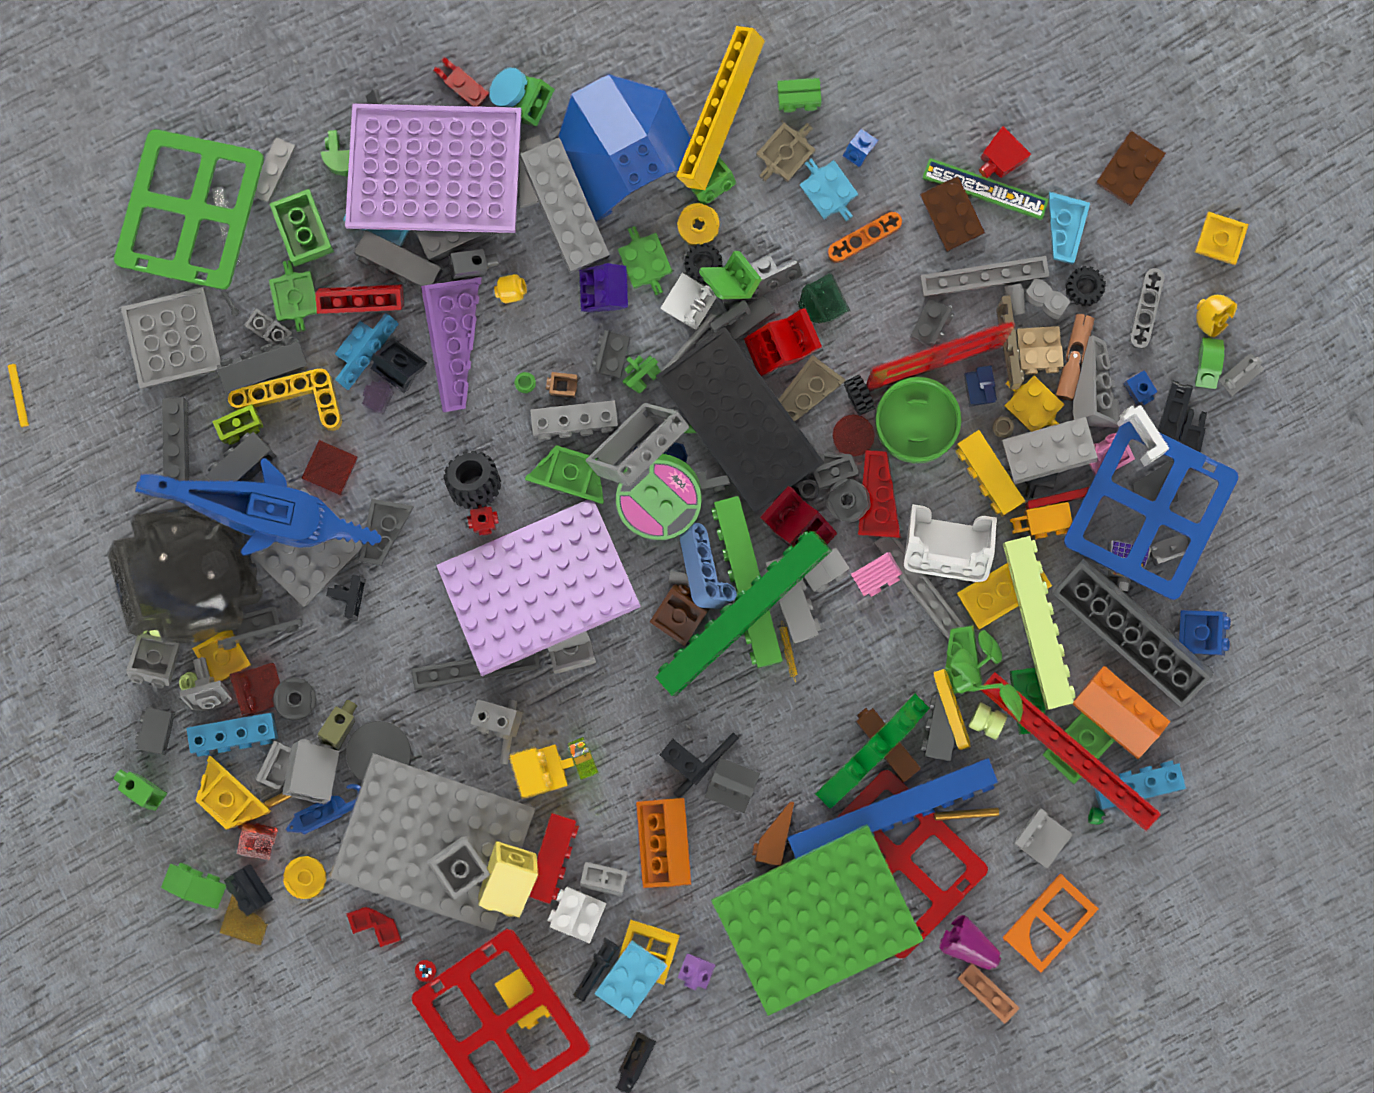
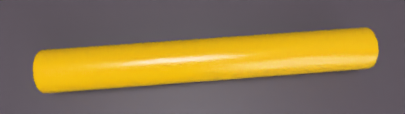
M10 364L7 367L20 427H27L29 423L16 364Z

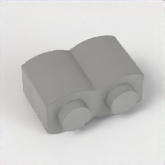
M1034 279L1024 294L1025 299L1030 304L1041 307L1045 314L1054 319H1059L1070 304L1065 295L1052 291L1046 282L1039 279Z
M835 547L804 579L813 593L817 590L819 593H822L830 587L828 583L834 579L839 582L848 576L847 571L850 568Z

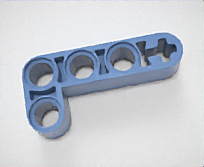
M700 523L693 524L680 535L692 600L695 605L701 608L721 609L735 600L737 593L731 584L718 582L707 530Z

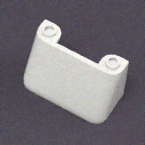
M912 504L904 556L905 569L916 573L973 582L987 580L994 558L997 518L980 516L974 520L973 526L931 519L932 512L929 508Z

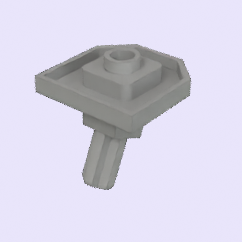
M205 658L195 659L193 661L197 675L195 687L179 691L180 698L192 710L209 711L226 706L232 700V693L221 681L214 682V678L210 677Z

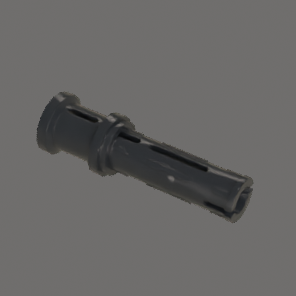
M607 938L603 939L604 943L598 953L593 955L594 962L575 993H573L574 997L583 1002L586 1001L587 996L604 968H608L611 965L610 961L616 951L621 949V947Z

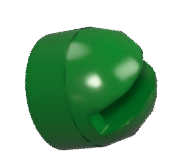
M1092 807L1089 811L1088 823L1094 825L1102 824L1104 820H1101V818L1106 816L1105 812L1100 808Z

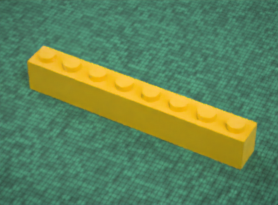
M736 26L676 175L688 188L706 190L765 42L754 28Z

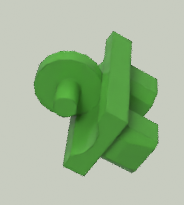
M640 355L635 360L628 357L626 360L630 365L624 370L629 375L622 382L637 393H641L647 387L641 378L647 373L652 380H655L656 375L661 372L656 365L658 361L651 356L644 361Z

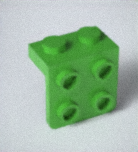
M733 251L724 267H702L699 270L703 280L720 299H750L762 280L740 251Z

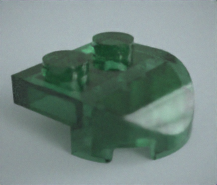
M832 273L823 276L813 283H808L801 290L802 293L798 301L799 310L806 308L810 320L814 323H828L851 311Z

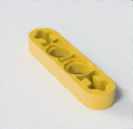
M945 669L935 671V682L959 750L970 748L969 735L947 671Z

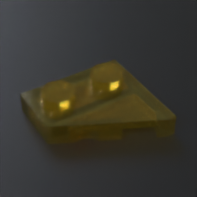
M232 894L220 933L261 946L268 924L255 912L247 917L238 908V902Z

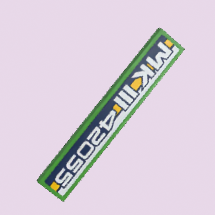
M929 158L923 180L940 185L959 176L967 195L1039 220L1043 219L1049 199Z

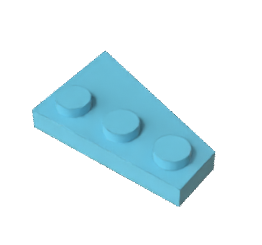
M1049 192L1053 259L1073 265L1090 203Z

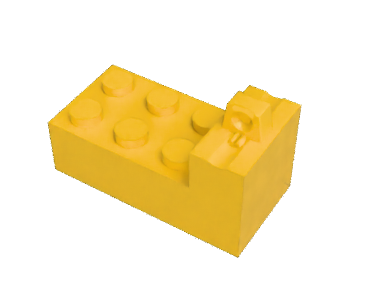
M555 744L541 749L532 748L509 755L522 798L534 797L568 786L564 769L575 766L573 758L561 760Z

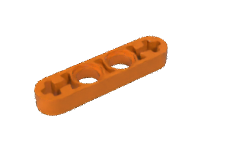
M889 212L834 242L828 249L829 259L834 263L842 262L897 232L902 225L901 216L896 212ZM889 218L897 219L896 227L889 225L885 229L888 232L884 233L883 226L889 222ZM871 227H877L880 230V235L872 238L868 234V230ZM858 237L861 239L862 245L854 248L850 245V239ZM846 242V246L851 252L847 253L846 249L841 252V257L833 256L834 248L840 250L844 248L843 243Z

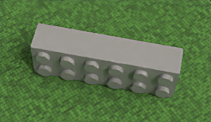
M560 138L521 153L520 159L569 273H574L609 258L610 254Z

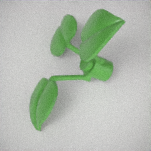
M982 630L979 632L978 642L987 656L975 666V661L971 654L965 649L959 650L950 662V666L961 673V675L953 679L954 686L961 694L970 689L975 692L977 690L999 688L1001 698L1019 722L1022 718L1023 704L1019 693L1012 685L992 684L977 686V683L980 681L977 670L990 659L995 664L1000 663L1002 660V651L999 644L987 631Z

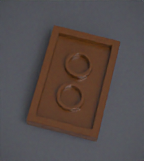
M1130 131L1095 184L1131 207L1166 153L1133 131Z
M959 176L920 194L946 252L985 234Z

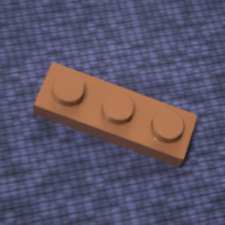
M970 963L957 977L1004 1024L1018 1011L1019 1007L974 964Z

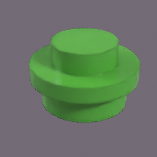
M522 372L517 375L515 387L519 392L530 393L534 390L536 380L532 374Z

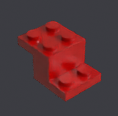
M806 308L798 310L787 318L769 322L744 338L751 358L761 377L766 376L779 367L797 363L822 348Z

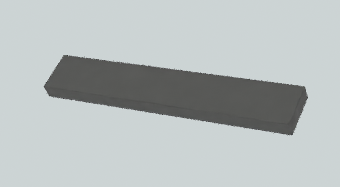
M536 652L484 676L480 674L474 658L412 668L411 672L414 690L541 669L539 652Z

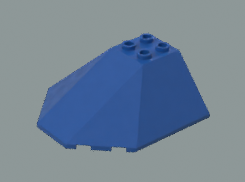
M609 74L571 94L558 136L595 222L612 214L611 209L630 193L665 174L678 171L691 140L666 91Z

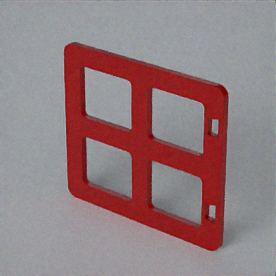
M1013 321L874 367L871 369L866 383L867 389L870 392L901 380L998 349L1004 345L1013 331L1014 323Z

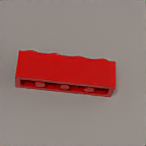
M551 813L537 857L538 876L529 894L530 898L551 904L552 900L557 899L560 888L556 886L559 879L563 880L566 867H563L565 858H570L573 849L569 845L572 838L576 839L579 830L576 820Z

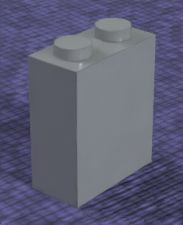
M301 739L292 744L283 795L320 804L329 802L339 751L326 744L314 745L312 741Z

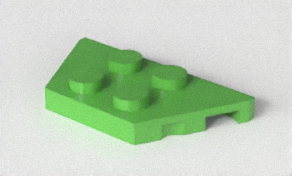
M556 445L538 463V466L525 477V481L591 500L602 505L604 504L600 476H597L585 461L590 455Z

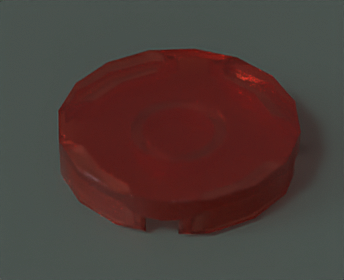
M855 414L841 418L836 423L832 434L833 443L837 450L842 454H851L852 457L865 454L866 450H869L873 445L875 437L871 423L863 416Z

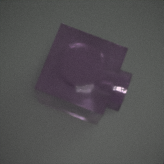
M379 380L378 383L372 381L370 385L367 384L362 395L364 396L362 405L384 415L394 393L390 389L391 385L382 380Z

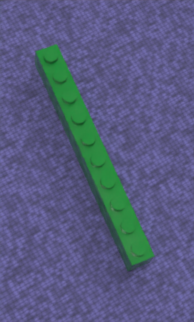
M806 531L798 538L799 543L794 548L792 546L787 548L782 553L784 557L779 562H772L767 567L768 572L764 576L759 575L751 582L752 587L749 590L741 591L735 597L737 601L734 604L725 606L720 611L721 616L718 619L710 620L704 626L706 630L703 633L694 635L689 640L690 645L688 647L679 649L673 655L675 658L669 664L666 662L658 669L659 674L655 678L671 696H677L832 552L816 532L811 531L809 533Z

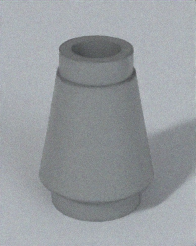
M1021 283L1004 287V295L1011 297L1013 315L1025 313L1024 288H1022Z

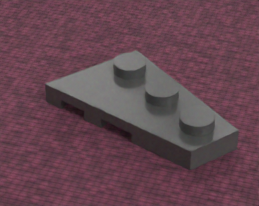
M371 499L366 527L370 531L376 530L381 536V541L373 546L369 542L362 545L360 562L375 565L383 564L414 506Z

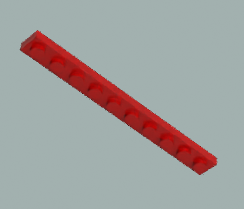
M994 672L984 685L1003 684L1005 686L1008 683ZM999 688L981 690L1017 721L1001 698ZM1019 693L1023 704L1022 718L1018 723L1141 828L1147 831L1161 813Z

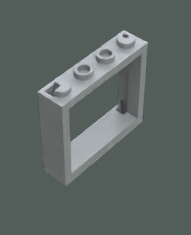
M643 403L585 461L597 476L630 486L689 426L677 411ZM645 410L648 411V415L646 417L643 414ZM656 423L660 424L618 467L613 466ZM626 466L628 470L625 473L621 472V470Z

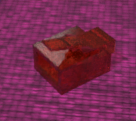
M248 822L239 825L238 829H241L236 854L270 860L278 828L262 825L257 822L255 825Z

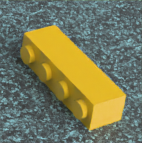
M980 430L957 443L956 454L961 461L965 460L968 464L967 470L973 479L977 478L981 484L978 487L985 497L988 496L992 501L990 506L996 515L1000 514L1003 517L1025 502Z

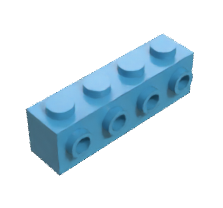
M274 713L186 728L190 753H196L197 757L210 755L209 751L218 750V753L231 751L230 747L239 746V749L251 748L252 743L260 742V746L273 744L274 739H278Z
M1173 760L1160 763L1161 768L1153 769L1152 766L1139 768L1140 773L1132 775L1131 771L1118 774L1119 778L1143 799L1186 789L1180 763L1173 764ZM1094 787L1100 809L1116 806Z

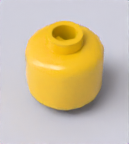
M517 274L500 277L497 285L494 286L495 296L500 298L505 304L521 301L524 294L527 293L524 278H520Z

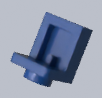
M860 129L849 143L843 156L860 167L868 154L876 146L878 140L863 129Z

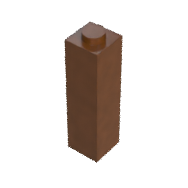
M865 708L856 715L859 718L855 721L869 740L885 725V722L874 708L870 710ZM900 742L884 757L902 782L907 781L921 769Z

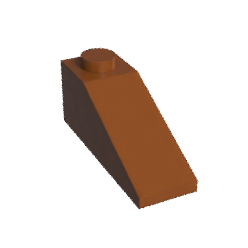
M794 802L787 804L759 839V843H754L752 855L756 856L755 861L781 866Z

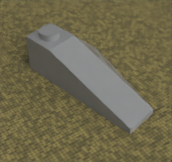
M1093 335L1089 336L1073 400L1074 420L1086 417L1089 427H1119L1117 422L1120 420V405L1118 399H1114L1112 390L1115 387V382L1109 376L1108 369H1110L1111 364L1106 341Z

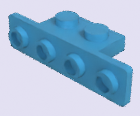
M387 313L383 315L374 329L359 321L335 353L338 358L347 363L335 381L346 390H349L368 366L373 354L383 346L394 332L398 322Z

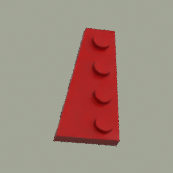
M866 450L863 485L868 490L871 506L865 515L859 519L858 535L901 538L888 452Z

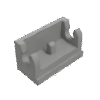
M1180 534L1151 544L1150 555L1154 566L1182 557L1190 543V539Z
M274 741L256 780L274 789L281 790L286 779L291 747Z
M585 862L580 887L622 897L627 871Z

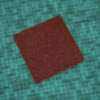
M319 440L302 479L341 496L358 457Z

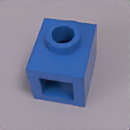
M1145 370L1124 382L1125 388L1136 405L1140 403L1143 405L1148 404L1154 400L1153 395L1158 392Z

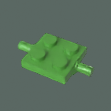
M636 226L632 227V229L629 228L628 231L632 241L628 245L619 248L618 252L623 264L627 267V273L633 288L651 284L654 294L659 295L658 291L660 294L663 293L659 280L663 276L673 273L657 233L647 237H640Z
M288 260L283 262L285 274L279 278L269 280L276 318L278 322L295 320L297 332H301V330L303 332L306 330L303 318L317 314L311 271L303 273L293 272L292 262Z

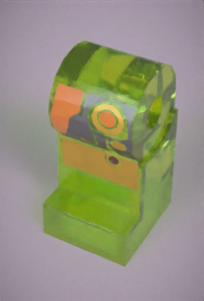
M584 737L567 743L580 780L599 773Z

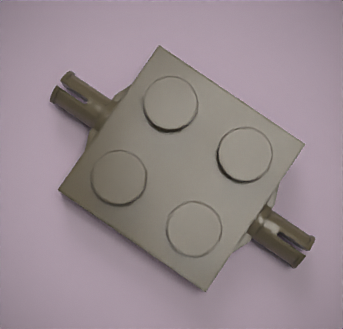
M783 123L756 153V156L765 162L767 166L759 177L763 178V181L766 182L775 173L780 175L786 182H789L816 152V149L805 138L813 128L806 123L798 132Z

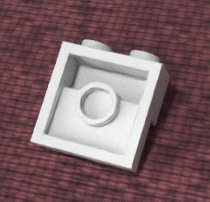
M567 886L565 890H560L556 899L557 902H560L557 910L552 909L548 918V921L551 922L550 927L590 943L607 903Z

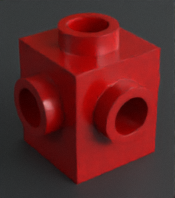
M479 505L478 509L470 510L471 516H467L469 529L473 528L475 534L479 533V536L492 534L493 530H496V524L499 523L497 511H493L491 506L482 507V505ZM485 515V522H479V516Z

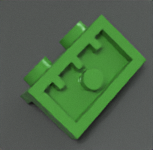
M718 157L706 190L690 189L697 197L699 203L706 205L725 191L730 190L736 185V181L731 170Z

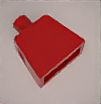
M1002 126L982 153L980 158L985 164L979 168V172L984 178H988L993 173L1002 178L1024 164L1031 156V153Z

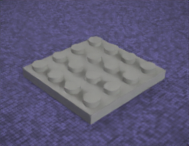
M204 287L121 307L141 390L218 371L217 365L222 360Z
M304 487L301 489V491L311 495ZM335 538L313 547L300 548L273 542L269 548L250 555L305 608L362 550V544L359 541L355 543L352 539L346 542L344 538L341 540Z

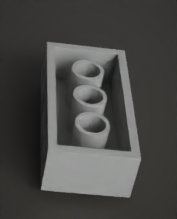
M1086 417L1002 440L1014 484L1097 462L1098 458Z

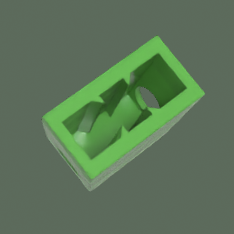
M120 769L114 776V780L120 784L118 790L143 808L156 811L167 795V792L137 773L131 771L126 773Z

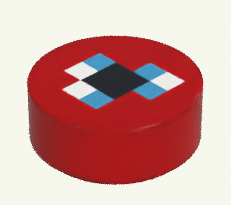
M422 960L415 967V976L422 982L431 981L436 976V965L430 960Z

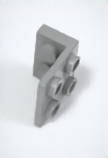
M1038 808L1013 841V844L1045 868H1049L1071 838L1072 833L1050 818L1044 810Z

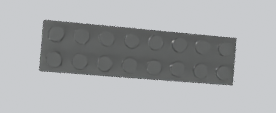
M1085 557L1054 590L1053 594L1181 708L1212 678L1213 671Z

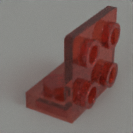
M274 663L244 672L237 671L229 674L242 715L248 716L274 707V690L281 683Z

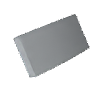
M257 308L253 310L243 325L273 346L280 344L282 339L290 337L292 334L287 328Z

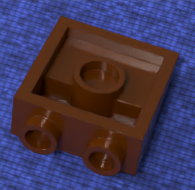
M675 584L655 612L650 623L685 646L710 608H701L695 605L692 596L689 594L690 590L684 585L680 584L677 586Z

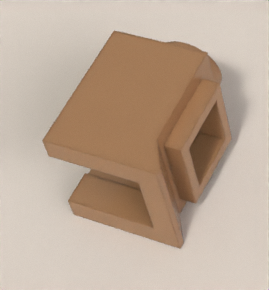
M552 372L551 378L547 377L546 390H550V396L576 399L578 376L575 374ZM557 381L568 382L567 392L556 390Z

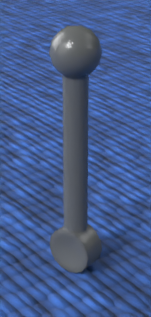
M220 289L232 310L231 314L238 316L239 310L234 307L226 291Z

